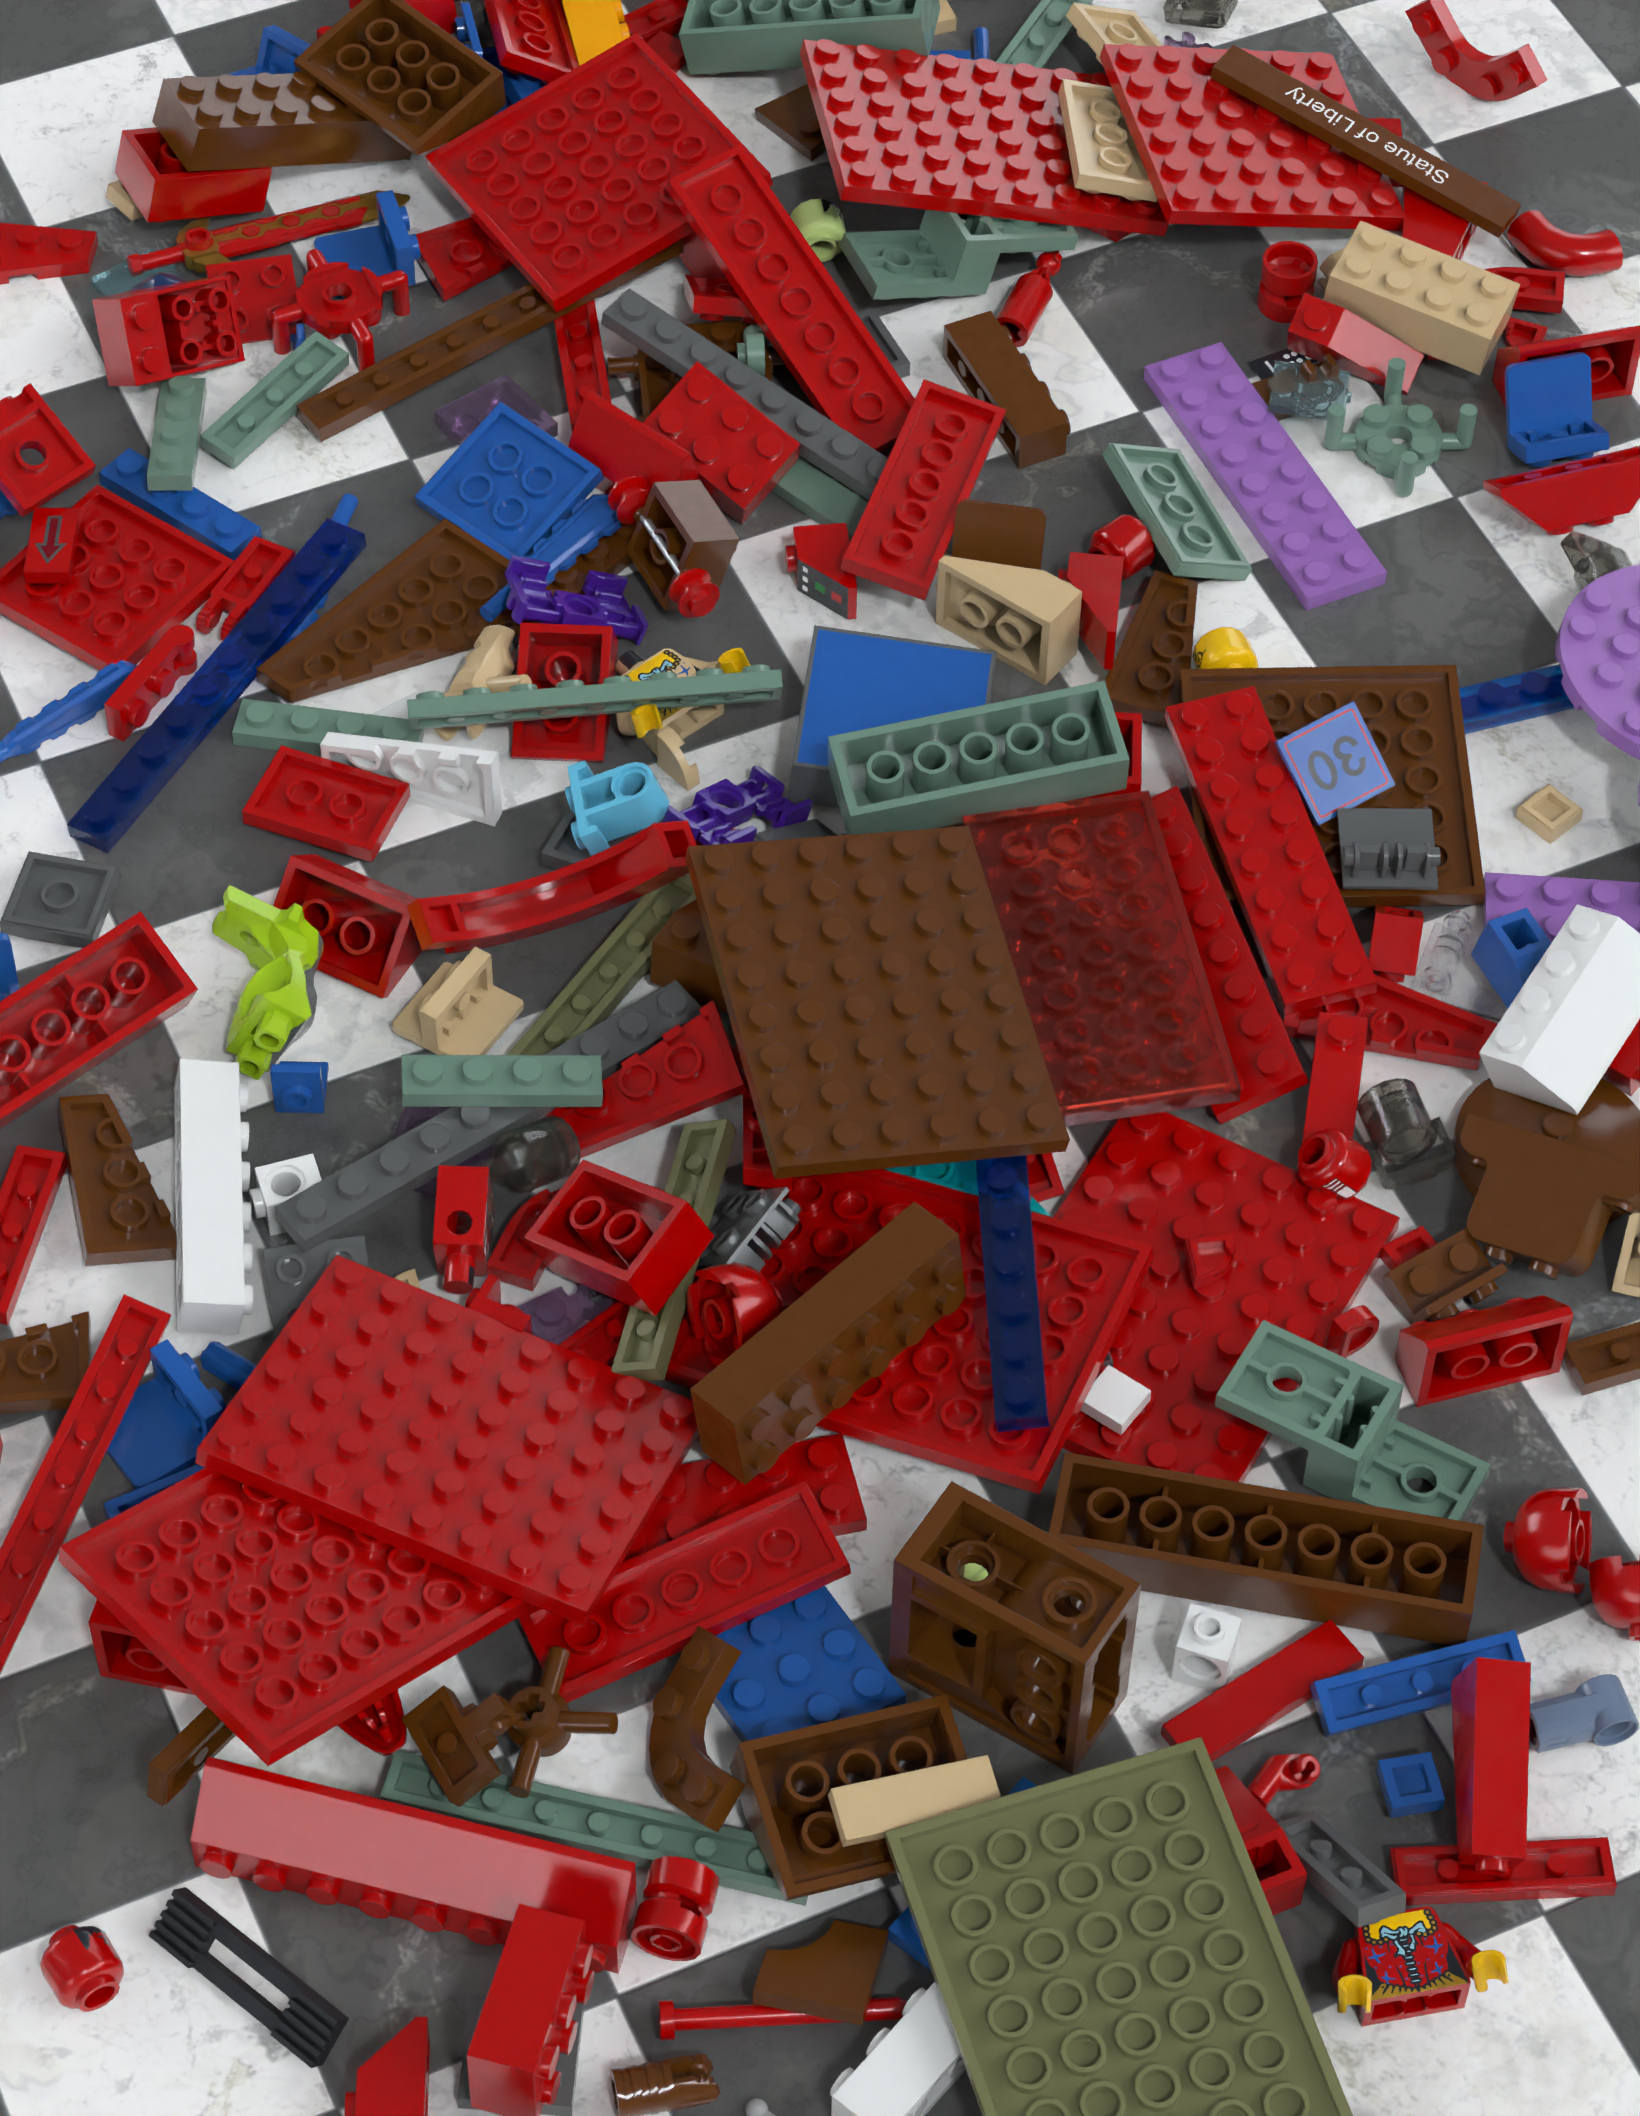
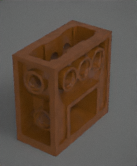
M951 1481L894 1559L888 1671L932 1697L946 1694L951 1708L1073 1775L1127 1696L1141 1583ZM968 1563L979 1564L986 1569L988 1576L981 1581H970L964 1577L965 1565ZM961 1629H967L977 1635L976 1646H960L955 1642L953 1635Z

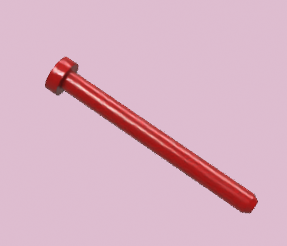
M901 1997L871 1998L864 2021L900 2020L903 2018L902 2011L907 2001ZM673 2000L658 2001L660 2041L675 2040V2031L844 2023L758 2004L674 2008Z

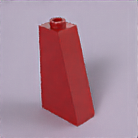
M1477 1657L1451 1681L1458 1864L1475 1865V1872L1481 1875H1508L1509 1869H1514L1526 1860L1531 1662Z

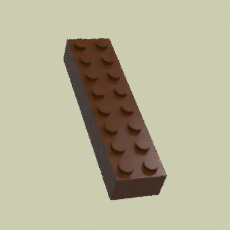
M1065 1452L1049 1534L1140 1582V1591L1325 1623L1331 1619L1337 1626L1454 1646L1465 1643L1467 1640L1473 1614L1484 1525Z

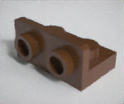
M1466 1227L1390 1270L1381 1279L1411 1325L1419 1321L1433 1322L1454 1317L1460 1312L1456 1305L1467 1298H1470L1473 1305L1485 1300L1499 1290L1496 1281L1506 1274L1508 1269L1504 1263L1492 1268Z

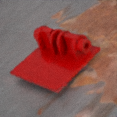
M291 254L206 265L207 278L230 275L242 344L273 340L271 313L275 309L296 303L297 287ZM302 319L289 323L290 335L296 334V325L302 323Z

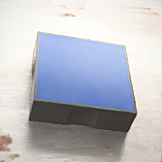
M814 625L792 760L788 800L802 802L809 798L813 801L814 805L839 808L828 769V736L990 704L997 651ZM974 820L954 825L973 827Z

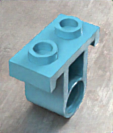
M585 760L567 766L571 786L565 788V794L572 812L576 814L577 820L571 823L572 834L580 850L586 848L591 856L610 848L609 841L645 829L664 818L669 805V799L654 773L646 764L640 762L628 763L597 775L593 774Z

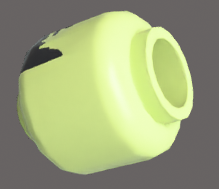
M810 199L793 209L790 215L791 219L821 262L831 260L842 251L840 244L846 230L843 215L836 204L824 199Z

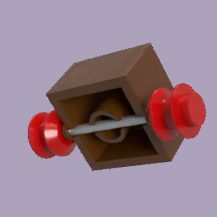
M641 476L625 477L617 481L608 495V504L611 509L617 511L616 515L621 523L625 525L637 524L626 552L664 610H679L681 615L687 618L702 617L710 613L720 597L719 587L722 584L723 577L737 549L740 538L700 480L654 482L651 490H649L648 482Z

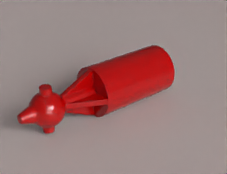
M1059 250L1043 252L1038 256L1035 270L1019 277L996 317L1001 326L1005 325L1009 329L1013 344L1016 347L1024 346L1027 343L1053 296L1050 277L1055 276L1061 269L1062 256L1059 254Z

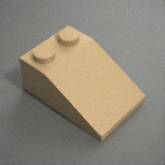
M945 555L939 560L936 624L980 649L997 651L996 658L1043 685H1046L1077 654L1082 591L1075 588L1071 583L1061 580L1044 570Z

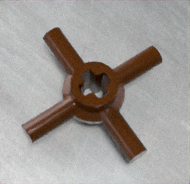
M554 1646L549 1649L539 1686L524 1688L510 1700V1704L519 1719L505 1732H508L510 1738L520 1750L508 1792L518 1798H527L529 1796L540 1757H549L560 1752L568 1744L572 1733L615 1734L618 1729V1717L615 1712L570 1711L565 1700L559 1695L570 1657L569 1651L562 1647Z

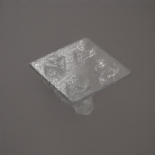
M1455 910L1444 918L1443 924L1435 922L1410 989L1475 1015L1500 1022L1506 1005L1471 956L1480 935L1471 933L1472 925L1469 921V915L1464 911Z

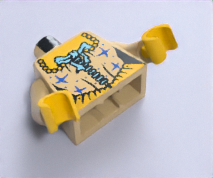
M742 648L730 649L723 653L718 661L714 662L684 657L673 649H663L647 660H644L635 651L625 652L618 659L615 670L621 676L630 677L631 681L649 680L650 675L661 672L676 673L677 678L696 676L695 673L697 671L709 668L722 669L723 674L740 673L742 668L750 666V663ZM645 704L633 709L631 712L616 713L618 730L623 735H637L638 738H642L657 756L658 733L670 727L683 740L723 715L724 704L658 710L656 704Z

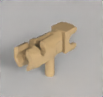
M503 625L484 627L474 644L475 649L470 651L465 657L463 666L451 683L448 693H444V697L463 695L464 690L476 687L489 688L491 693L508 692L511 686L517 684H532L531 678L527 674L513 675L518 666L519 645L514 651H509L516 632ZM487 724L466 725L469 737L471 739L479 737ZM464 726L433 729L444 741H449Z

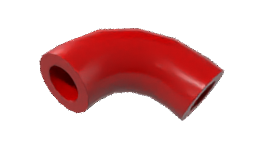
M1531 210L1518 216L1511 223L1507 232L1509 241L1524 257L1534 265L1546 270L1565 272V275L1587 277L1616 271L1623 264V251L1620 241L1610 229L1588 234L1568 233L1556 228L1545 218L1541 211Z

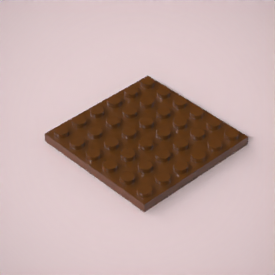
M1456 665L1180 669L1181 703L1254 686L1277 740L1354 701L1396 785L1353 808L1432 809L1435 847H1440L1441 854L1440 865L1437 866L1438 890L1343 889L1338 818L1336 816L1316 826L1302 799L1346 907H1375V905H1483L1485 886ZM1188 777L1190 808L1193 820L1232 908L1241 909Z

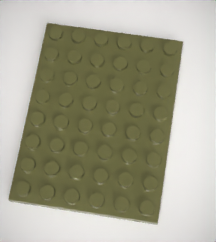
M1202 1737L885 1832V1841L982 2116H1353Z

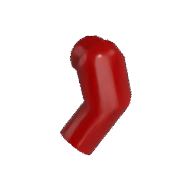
M1307 1753L1272 1756L1263 1764L1247 1789L1266 1809L1277 1792L1302 1790L1310 1787L1319 1778L1321 1773L1319 1761L1313 1755Z

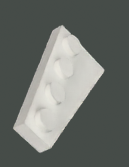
M327 732L320 744L322 758L409 783L411 796L408 801L494 827L502 814L498 751Z

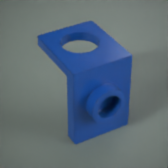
M281 1061L279 1064H272L270 1076L275 1112L324 1113L329 1071L328 1062Z

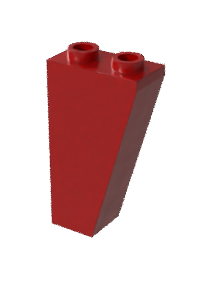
M1403 185L1401 207L1406 218H1403L1402 230L1399 231V236L1462 260L1477 226Z

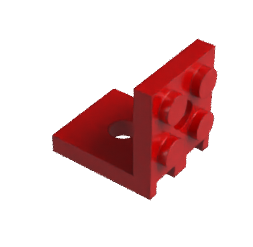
M31 383L24 386L21 394L16 397L7 396L0 400V490L18 513L24 517L93 474L96 468L94 462ZM28 448L35 449L41 453L44 462L39 465L27 464L22 460L20 452Z

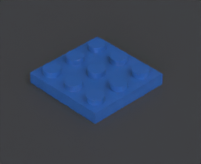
M500 401L414 497L418 506L440 521L447 519L510 560L512 555L519 557L530 556L533 553V546L541 538H549L552 535V528L561 519H568L571 515V509L580 500L586 499L604 477L600 468Z
M826 1586L716 1635L742 1651L713 1702L741 1742L906 1704V1693Z

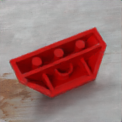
M1640 445L1532 471L1483 481L1484 490L1529 523L1547 531L1549 535H1561L1572 532L1574 525L1582 523L1594 526L1614 522V516L1630 513L1640 498Z

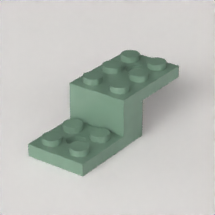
M925 210L919 230L847 232L843 234L840 248L873 300L937 296L962 297L986 294L1000 253L1015 254L1018 252L1074 250L1079 235L1073 226Z
M1265 1320L1260 1324L1216 1394L1215 1407L1308 1450L1303 1485L1332 1499L1462 1521L1490 1471V1463L1398 1421L1397 1417L1404 1385ZM1280 1378H1290L1299 1385V1388L1292 1392H1284L1277 1389L1272 1382ZM1413 1478H1422L1429 1481L1434 1489L1427 1493L1415 1492L1408 1486L1407 1481Z

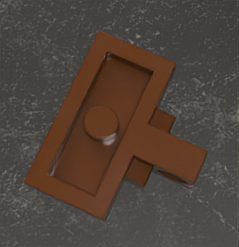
M443 1685L401 1719L448 1800L460 1807L502 1774L489 1751L493 1750L499 1743L496 1737L501 1736L519 1717L510 1702L497 1693L492 1694L478 1706L471 1703L463 1708L455 1693Z

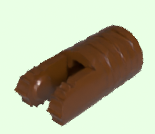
M700 2053L611 2069V2088L617 2116L654 2115L660 2112L676 2111L715 2102L721 2092L713 2076L709 2077L713 2070L711 2059H708L706 2054Z

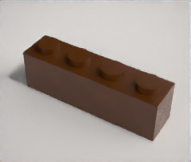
M992 311L944 325L943 358L967 394L1006 409L1002 425L996 437L1016 467L1021 469L1064 455L1066 453L1067 435L1071 431L1069 418L1063 409L1059 410L1051 399L1046 383L1037 379L1026 354L1020 353L1013 344L1009 329L1005 325H1000Z

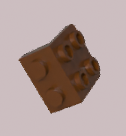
M968 499L961 500L956 508L951 557L1041 570L1047 515L1040 508Z

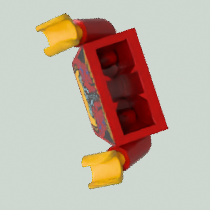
M1429 1906L1407 1909L1403 1913L1382 1919L1375 1924L1359 1928L1355 1925L1353 1937L1347 1939L1341 1945L1331 1974V1982L1338 1996L1337 2012L1346 2013L1347 2005H1358L1361 2027L1464 2008L1471 1984L1470 1978L1474 1980L1475 1988L1478 1992L1487 1991V1980L1498 1979L1503 1984L1509 1983L1506 1958L1503 1953L1496 1950H1479L1449 1923L1441 1922L1435 1909Z

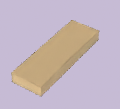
M988 1755L831 1788L828 1794L843 1847L885 1838L886 1831L1001 1797Z

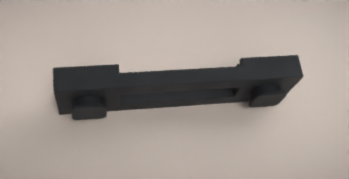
M188 1888L174 1889L171 1894L173 1899L168 1900L166 1903L168 1908L162 1910L160 1914L162 1919L157 1920L154 1924L156 1930L150 1931L148 1936L187 1968L197 1970L272 2031L270 2035L310 2068L323 2065L349 2018ZM217 1939L290 1998L287 2003L290 2007L282 2012L212 1956L208 1951L214 1940Z

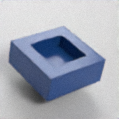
M1431 1752L1378 1760L1376 1773L1390 1818L1443 1810L1445 1796Z

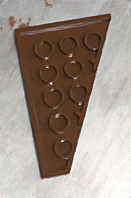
M443 519L256 668L257 680L288 702L293 703L473 649L484 627L490 625H503L516 632L515 636L520 635V624L516 623L511 616L513 610L507 608L492 622L486 621L479 611L487 601L508 584L504 574L510 560L452 522ZM548 585L545 589L552 592V598L555 589ZM529 620L522 621V623H541Z

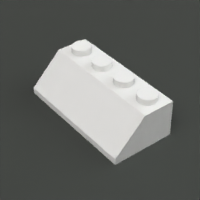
M1576 905L1479 1052L1495 1088L1578 1115L1640 1019V933L1618 916Z

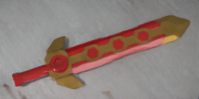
M375 190L355 196L343 197L322 204L214 230H208L209 218L192 221L178 231L176 246L141 255L138 253L128 255V268L132 276H137L145 271L183 262L184 266L189 270L207 273L206 265L232 262L228 259L229 257L378 220L376 193L385 191ZM394 193L398 207L404 206L410 200V196L407 194Z

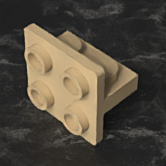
M474 947L463 961L459 960L454 965L444 962L394 1019L392 1030L394 1033L437 1055H486L523 1011L524 1004L522 999L493 985L491 954Z

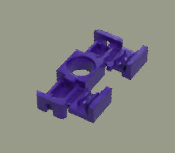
M512 555L504 575L511 587L506 605L508 609L513 610L511 616L516 623L521 624L523 620L546 624L612 626L616 636L634 640L636 645L641 644L649 624L639 606L633 604L630 610L623 595L628 582L627 577L590 570L582 587L585 595L555 590L551 598L552 592L545 589L547 585L546 576L551 567L550 563Z
M753 766L747 781L734 785L728 779H724L696 792L693 804L689 808L678 812L668 805L663 822L688 820L695 842L699 838L698 841L703 845L753 842L757 832V828L753 825L742 830L731 829L751 820L753 812L759 817L763 815L772 822L771 826L773 828L807 821L813 801L808 798L796 804L792 803L782 796L785 785L762 767Z

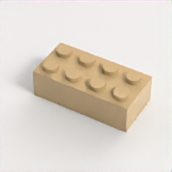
M1360 221L1329 276L1323 300L1349 310L1417 351L1480 375L1510 319L1520 284Z

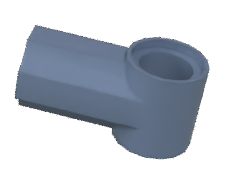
M1612 1674L1591 1678L1582 1683L1574 1693L1530 1703L1529 1745L1537 1753L1593 1740L1598 1746L1615 1745L1627 1740L1639 1729V1722L1619 1677Z

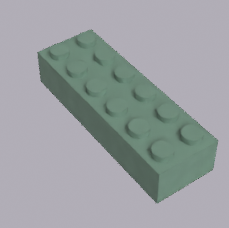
M689 0L679 37L690 75H716L723 72L738 71L756 72L759 70L783 68L788 70L803 67L799 54L803 39L813 41L827 39L838 44L854 46L868 44L879 49L896 51L909 49L917 54L928 57L939 17L940 4L939 0Z
M1105 680L828 736V769L847 835L939 828L1124 790L1127 786L1130 759Z

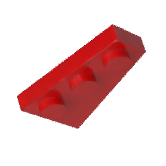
M0 223V285L9 284V277L32 274L33 277L40 280L89 273L98 247L97 232Z

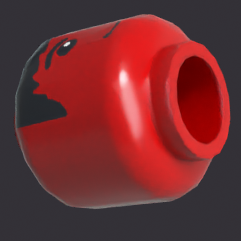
M69 1925L61 1928L50 1938L49 1946L44 1951L40 1962L42 1973L59 2003L69 2009H80L84 2012L97 2010L113 2000L119 1992V1984L124 1975L122 1960L103 1930L95 1926L78 1927L77 1925Z

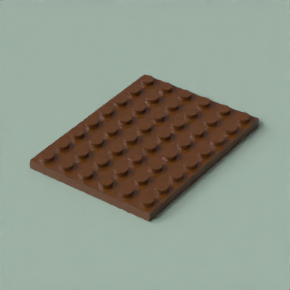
M969 826L688 846L685 857L774 1179L1066 1152L1070 1138Z

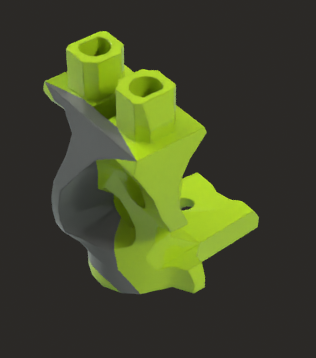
M229 885L223 895L226 910L219 912L212 923V932L246 954L250 966L258 970V972L254 974L240 995L233 1021L228 1031L226 1051L237 1056L235 1062H239V1072L259 1080L264 1072H269L271 1065L275 1064L283 1053L300 1039L313 1024L317 1004L314 975L323 953V939L319 932L304 918L303 907L297 903H294L287 910H280Z

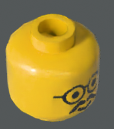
M1219 627L1207 632L1194 647L1193 660L1196 669L1258 668L1257 657L1248 638L1240 630L1232 627Z

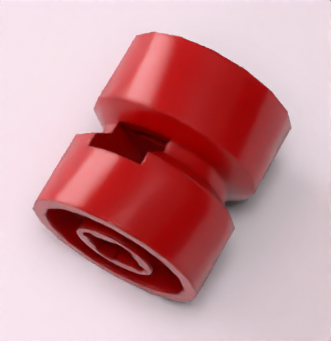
M1281 241L1272 244L1265 250L1262 257L1261 281L1259 283L1257 299L1258 309L1265 317L1280 323H1291L1304 293L1314 296L1318 259L1312 248L1295 241Z
M664 1856L655 1859L650 1864L643 1889V1898L645 1900L638 1906L631 1931V1939L636 1946L648 1954L670 1961L696 1959L701 1954L708 1929V1919L706 1917L713 1911L719 1889V1877L709 1867L692 1859L679 1856Z

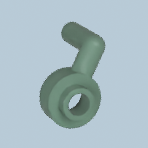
M750 325L743 331L744 343H737L736 345L737 359L765 377L764 342L770 341L759 325Z

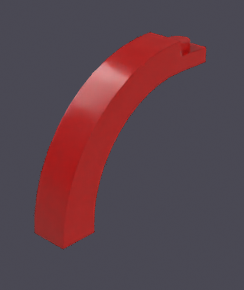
M688 820L653 823L617 845L555 871L482 891L418 898L407 905V909L422 951L444 948L446 954L471 951L474 947L479 949L528 938L582 921L655 891L689 873L685 860L688 846L697 845Z

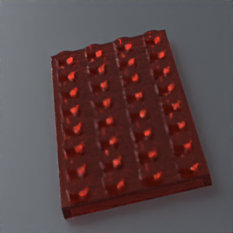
M1149 790L962 816V826H969L1065 1126L1240 1101L1241 1086Z

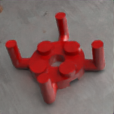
M310 250L306 255L308 272L303 277L304 283L301 287L298 288L297 286L296 303L275 309L271 313L274 351L279 355H285L291 351L289 323L302 319L305 324L329 340L335 339L341 334L351 333L357 345L358 368L360 372L376 364L374 339L368 327L375 326L381 321L383 293L392 291L393 312L395 315L406 316L410 313L408 276L404 271L397 270L377 277L376 274L365 267H362L361 272L349 269V264L346 262L328 263L320 250ZM339 295L345 298V300L340 301L331 299L332 297Z

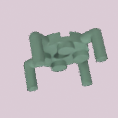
M1395 357L1388 362L1384 389L1385 405L1372 404L1364 409L1363 416L1357 423L1355 433H1343L1346 408L1341 404H1332L1328 408L1324 444L1329 450H1354L1361 463L1365 465L1366 460L1376 467L1377 474L1394 478L1395 490L1400 497H1408L1413 491L1415 477L1425 473L1426 467L1433 462L1434 465L1437 463L1441 450H1467L1471 447L1478 409L1473 404L1462 405L1460 407L1456 432H1442L1439 424L1433 418V412L1429 407L1422 404L1402 405L1401 393L1406 362L1401 358ZM1399 438L1407 443L1394 444L1391 439Z

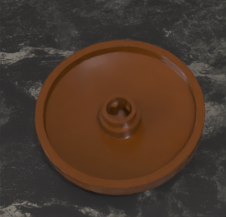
M1488 1078L1476 1087L1465 1100L1458 1114L1453 1136V1157L1457 1171L1464 1185L1474 1198L1485 1171L1469 1164L1471 1155L1463 1148L1460 1141V1134L1468 1113L1640 1164V1110L1620 1089L1601 1078L1578 1115L1495 1088L1491 1079ZM1614 1211L1608 1223L1613 1222L1622 1216L1623 1213Z

